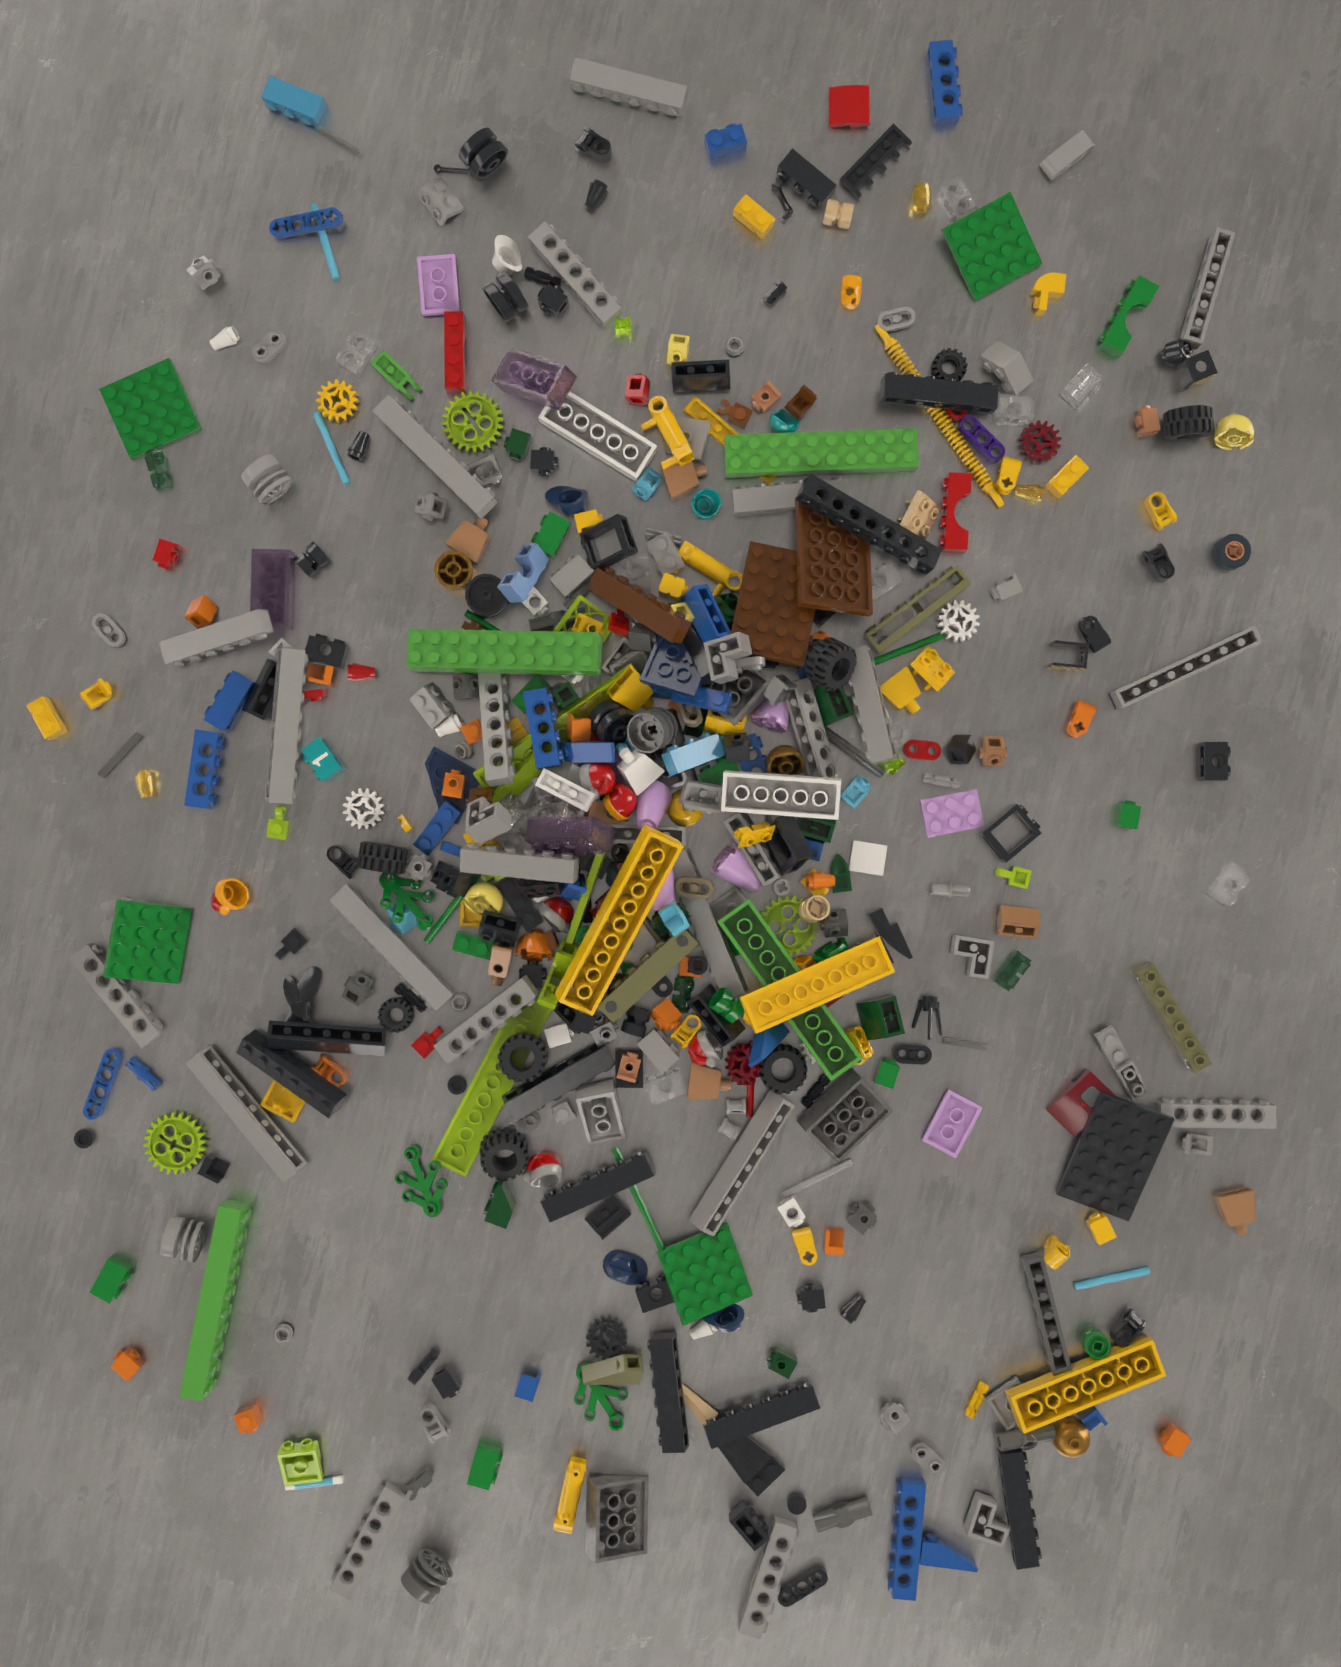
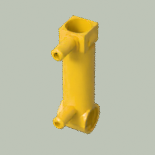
M655 396L650 399L648 407L653 418L640 424V427L643 431L655 425L659 427L673 454L671 458L661 462L662 468L665 470L676 463L683 466L694 460L695 457L690 449V444L666 399L662 396Z
M685 540L678 551L683 563L689 564L718 583L712 592L713 596L720 595L724 588L732 593L740 591L743 576L740 572L734 571ZM731 578H738L740 584L737 587H733L730 585L729 580Z
M575 1456L570 1457L553 1525V1530L572 1534L585 1477L587 1459Z

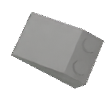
M613 1079L579 1085L576 1089V1103L588 1145L625 1139L626 1134Z

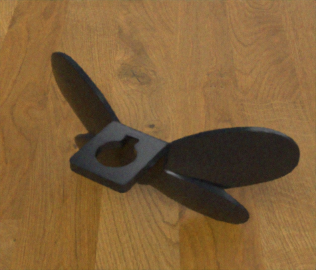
M316 966L308 968L298 984L290 976L284 979V995L291 1007V1011L284 1020L285 1022L312 1023L309 1020L310 999L315 994L321 981L322 974L320 968Z

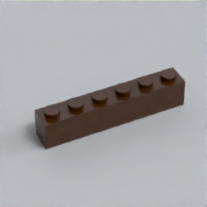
M607 566L605 568H596L587 587L588 589L673 643L683 642L692 623L685 619V614L679 611L674 612L671 610L672 606L664 602L660 603L655 595L646 594L639 585L630 584L628 578L616 575L614 569Z

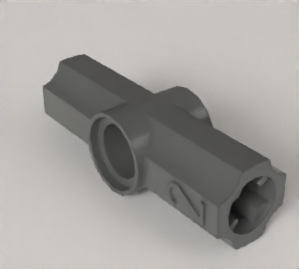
M585 607L577 608V614L586 613ZM555 611L547 616L530 619V630L553 632L567 611ZM570 618L566 621V630L573 627L575 618Z
M1051 1423L1025 1434L1017 1427L1015 1430L997 1433L996 1444L1001 1452L1017 1448L1031 1450L1037 1444L1054 1441L1056 1430Z
M866 1497L850 1503H836L831 1509L813 1514V1519L819 1533L834 1527H848L854 1521L873 1514Z

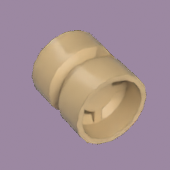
M828 199L823 224L829 226L837 224L839 228L849 230L854 204L846 202L839 204L837 200Z
M819 895L807 898L799 905V916L807 923L823 920L830 912L829 902L826 898Z

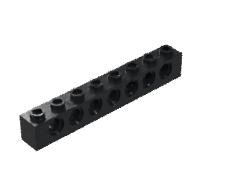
M811 473L803 481L795 498L802 506L811 508L818 515L832 520L835 525L844 527L851 534L863 538L868 544L877 546L884 553L896 557L901 563L910 565L921 574L927 575L935 568L942 549Z

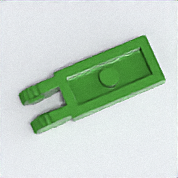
M385 350L370 363L410 401L413 399V396L404 388L407 382H409L414 390L420 392L421 387Z

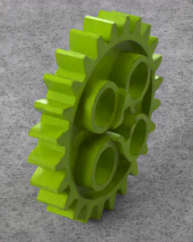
M469 390L468 396L461 392L462 398L455 395V402L448 401L451 407H444L448 414L442 415V418L447 420L441 423L443 427H447L443 430L444 434H449L447 440H453V447L459 444V451H462L465 447L467 454H469L471 449L477 454L478 448L484 452V446L491 449L490 442L497 444L495 436L501 437L498 430H504V427L499 424L504 422V418L499 417L503 414L502 410H497L499 404H493V397L487 400V393H484L481 397L478 390L475 395ZM479 405L480 410L478 412H471L472 406ZM463 408H466L472 419L476 421L483 436H480L473 424L470 423L468 417L463 412ZM463 416L464 421L462 423H455L456 417ZM484 421L491 422L489 428L484 429L481 427ZM468 432H475L473 439H466Z
M785 895L784 900L777 896V903L771 899L772 906L765 905L767 912H760L769 927L774 921L780 923V929L777 932H773L776 937L785 929L784 923L786 921L788 923L791 922L798 913L799 905L803 901L802 897L796 901V895H793L791 900H789L788 895ZM791 907L793 910L792 916L784 917L783 909ZM799 916L792 923L793 929H787L782 937L778 939L790 957H792L793 951L799 956L800 949L807 952L805 946H813L810 940H817L813 934L820 932L815 929V926L820 925L819 922L807 923V927L804 930H799L797 923L799 920H802ZM787 934H792L795 937V941L790 945L784 941Z
M174 1111L171 1117L166 1113L164 1114V1119L159 1116L157 1122H151L153 1128L146 1130L150 1135L144 1136V1139L148 1140V1142L143 1145L149 1148L144 1153L151 1155L148 1162L154 1160L153 1167L160 1165V1172L166 1168L168 1175L172 1170L175 1175L179 1174L180 1170L184 1174L187 1172V1168L189 1170L194 1168L193 1164L198 1165L200 1163L198 1158L202 1159L204 1157L201 1151L207 1150L202 1144L208 1142V1140L202 1139V1136L206 1134V1132H200L203 1125L196 1126L198 1119L190 1121L191 1115L184 1118V1112H181L177 1117V1113ZM168 1126H172L175 1129L174 1135L168 1132ZM186 1134L191 1136L192 1143L185 1141ZM175 1139L177 1140L176 1144L178 1145L176 1147L174 1146L175 1143L173 1142V1140ZM159 1143H163L166 1146L165 1152L159 1149ZM176 1152L182 1153L183 1160L177 1159Z

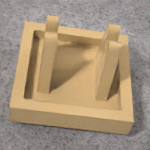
M917 490L913 500L907 499L906 501L910 506L904 517L899 516L897 520L901 522L900 525L926 539L941 508L924 492Z

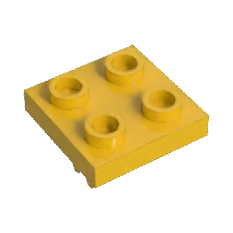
M929 646L910 664L915 669L911 673L914 677L919 673L928 682L924 687L926 691L932 686L938 692L955 673L952 667L944 662L938 653Z
M273 1080L260 1106L294 1124L306 1102Z

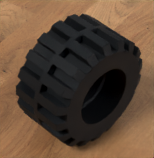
M1191 405L1174 408L1163 414L1164 438L1171 441H1184L1211 435L1214 433L1213 408L1206 405Z
M833 637L824 638L823 641H819L813 647L812 652L808 655L809 658L806 661L807 666L805 667L806 676L810 681L828 691L841 689L842 686L847 684V681L850 680L852 673L855 671L854 668L857 663L855 661L857 658L855 650Z
M364 841L360 843L357 866L361 869L401 875L405 873L409 850L404 847Z
M528 1032L516 1033L510 1036L501 1046L498 1054V1065L501 1067L503 1075L506 1074L509 1080L513 1079L516 1083L531 1082L539 1077L545 1069L548 1061V1052H546L545 1044L543 1045L542 1040L535 1037L536 1035L528 1034ZM517 1047H527L533 1052L534 1062L529 1068H519L513 1063L512 1053Z
M777 1045L759 1063V1066L762 1068V1070H759L762 1082L770 1091H775L778 1094H790L791 1091H797V1088L802 1086L804 1079L806 1080L808 1067L806 1060L799 1050L791 1045ZM780 1058H787L794 1065L793 1074L784 1080L775 1078L771 1071L773 1063Z
M504 1127V1129L496 1128V1131H489V1136L485 1135L480 1143L481 1167H483L485 1174L488 1173L489 1177H495L499 1181L500 1178H503L504 1181H508V1178L515 1179L517 1174L520 1176L523 1173L522 1170H526L527 1163H529L528 1145L525 1137L523 1138V1134L521 1132L517 1133L516 1129L512 1128V1130H509V1127ZM500 1150H510L514 1152L511 1156L506 1158H499L495 1156V1154Z

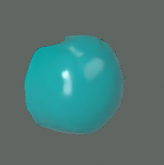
M780 409L777 413V410H774L769 419L772 429L776 433H794L800 425L799 420L785 409Z
M701 489L693 496L691 508L700 518L707 519L713 517L722 505L721 497L713 489Z

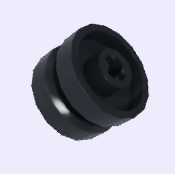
M487 127L473 134L461 147L458 155L459 159L466 166H470L471 173L477 179H483L493 173L507 157L508 149L501 141H497V136Z
M503 271L496 276L498 287L489 281L482 287V290L497 313L508 323L515 317L513 308L518 312H523L529 306L519 287Z
M492 574L475 576L469 582L465 592L467 605L476 615L483 619H494L501 616L509 605L508 599L497 588L501 579ZM490 593V598L485 599L484 595L488 596V594Z
M613 699L605 700L599 703L589 715L591 731L602 742H614L615 749L617 744L625 742L628 737V723L634 715L627 707Z

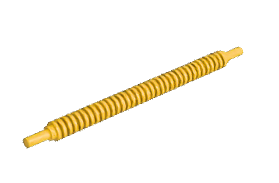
M877 324L874 328L885 342L884 349L888 351V355H891V360L894 359V364L897 363L896 367H900L899 371L902 372L901 374H916L918 369H914L915 365H911L913 363L911 360L908 361L910 359L909 356L905 357L907 355L906 352L902 353L904 349H899L901 345L897 344L898 340H894L893 337L891 338L887 331L881 329ZM929 408L927 412H932L930 416H935L933 418L934 421L938 420L936 425L941 424L938 428L940 430L944 428L941 431L943 434L947 432L944 435L945 438L949 436L947 441L950 442L952 440L950 445L953 446L955 444L954 450L958 448L956 454L961 453L958 457H964L961 460L962 462L967 461L964 464L965 467L969 465L967 470L972 469L970 473H975L974 479L978 477L976 483L981 482L978 486H984L981 490L985 491L986 494L989 493L998 508L1005 505V502L995 489V481L990 482L991 476L987 478L989 472L984 474L987 469H981L984 466L983 464L978 465L981 461L980 459L976 461L977 455L973 457L975 455L974 451L970 453L972 451L971 447L967 449L970 446L969 443L964 445L967 440H961L964 436L960 435V431H957V426L954 427L955 423H951L953 420L951 418L948 419L950 417L949 414L945 415L947 411Z

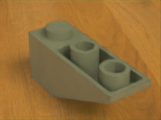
M623 1354L581 1366L583 1385H640L644 1373L642 1355Z

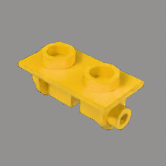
M761 822L751 825V829L749 826L738 828L734 832V837L740 840L738 848L749 847L753 844L771 840L775 825L770 826L768 822Z

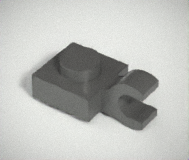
M430 1466L420 1473L412 1483L404 1487L403 1493L407 1490L413 1491L409 1498L410 1501L416 1498L421 1487L426 1488L433 1481L431 1478L434 1471Z

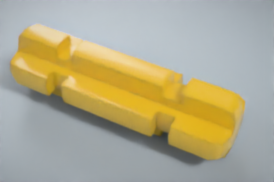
M979 1382L978 1390H975L969 1402V1407L965 1410V1415L968 1418H975L976 1410H979L985 1398L984 1394H987L989 1390V1385L985 1382Z

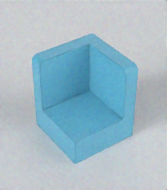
M674 901L658 911L664 925L674 937L690 927L684 913Z
M395 904L387 909L390 927L403 935L417 926L416 916L404 904V920L401 923H395L392 920Z

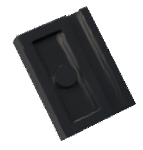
M615 1049V1088H643V1051L641 1049ZM633 1052L638 1054V1058H641L635 1083L616 1078L623 1053ZM627 1064L626 1069L632 1070L633 1065Z
M613 1194L590 1212L584 1220L603 1240L630 1217L632 1213Z

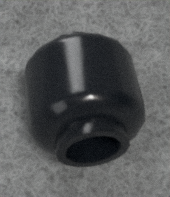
M1181 338L1168 342L1164 345V350L1161 351L1162 359L1166 365L1171 367L1179 366L1182 361L1190 357L1192 347L1189 342L1186 343Z

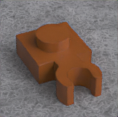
M722 399L721 404L725 405L726 409L721 410L718 408L717 413L722 416L729 415L727 421L745 429L753 410L735 402L734 407L730 406L727 400Z

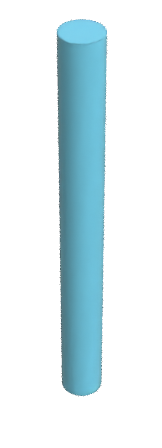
M317 204L310 205L311 212L319 210ZM318 216L313 217L315 225L317 226L320 222V219ZM317 231L332 280H337L340 277L326 231Z
M315 412L313 416L343 485L349 484L350 480L321 412Z
M1149 1267L1075 1282L1073 1285L1075 1290L1149 1275L1150 1269Z

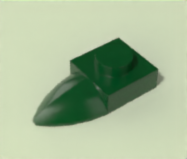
M837 854L831 865L830 875L835 876V886H832V893L852 891L849 867L843 857Z

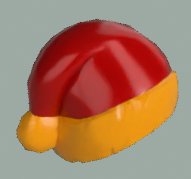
M615 783L612 791L604 796L603 805L613 818L623 822L634 812L637 798L629 786L623 783Z
M233 878L220 880L216 884L211 897L212 908L222 915H228L230 910L242 909L249 901L248 889L245 884Z

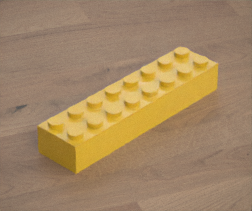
M1144 1334L1134 1338L1128 1346L1122 1347L1117 1345L1112 1347L1109 1354L1102 1359H1095L1091 1356L1072 1363V1370L1057 1374L1047 1373L1005 1390L1017 1426L1025 1434L1166 1377V1373L1153 1339Z

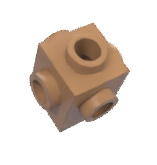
M984 736L983 745L979 747V758H982L983 766H1003V761L1007 758L1008 754L1003 736Z

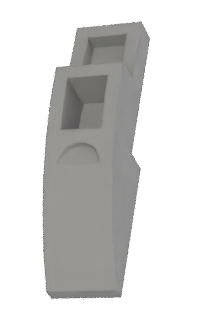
M1110 1025L1094 1034L1101 1046L1102 1053L1130 1099L1134 1102L1150 1093L1134 1062L1127 1054L1114 1027Z

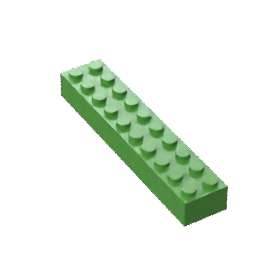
M917 428L725 435V478L809 475L810 473L813 475L916 471L919 467Z
M409 629L406 667L414 672L601 676L603 637L598 632Z
M747 899L717 921L763 987L800 971L750 899ZM824 1004L787 1020L830 1081L863 1059Z
M227 1198L218 1206L179 1394L180 1398L202 1402L206 1396L210 1395L211 1390L215 1389L217 1379L214 1378L215 1371L219 1370L221 1362L218 1359L219 1352H222L224 1347L222 1337L228 1328L226 1318L232 1309L230 1298L235 1293L236 1284H234V1279L238 1276L240 1266L237 1264L244 1251V1247L241 1246L242 1240H245L248 1228H245L246 1221H249L252 1209H249V1202Z

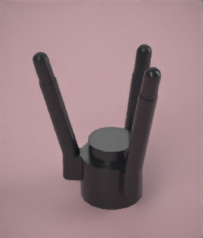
M922 996V1000H918V1008L912 1023V1028L914 1029L922 1007L923 1011H928V1040H931L933 1012L936 1013L938 1034L942 1035L939 1011L940 1002H937L938 997Z

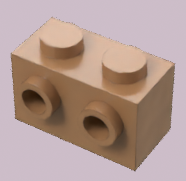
M1001 905L997 916L998 935L1036 939L1040 929L1039 909Z

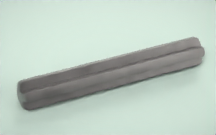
M825 727L829 742L876 776L881 778L885 774L886 769L880 764H871V761L867 760L866 754L830 728Z

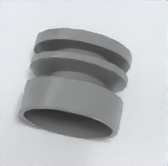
M267 454L255 460L241 474V480L250 490L255 489L253 495L258 498L261 505H268L279 499L291 488L294 482L290 476H287L288 473L285 470H280L281 464L273 454Z
M171 1216L163 1233L160 1254L165 1257L176 1258L180 1251L181 1260L185 1261L188 1258L189 1262L195 1263L205 1242L206 1223L200 1221L197 1224L195 1220H191L186 1228L185 1218Z

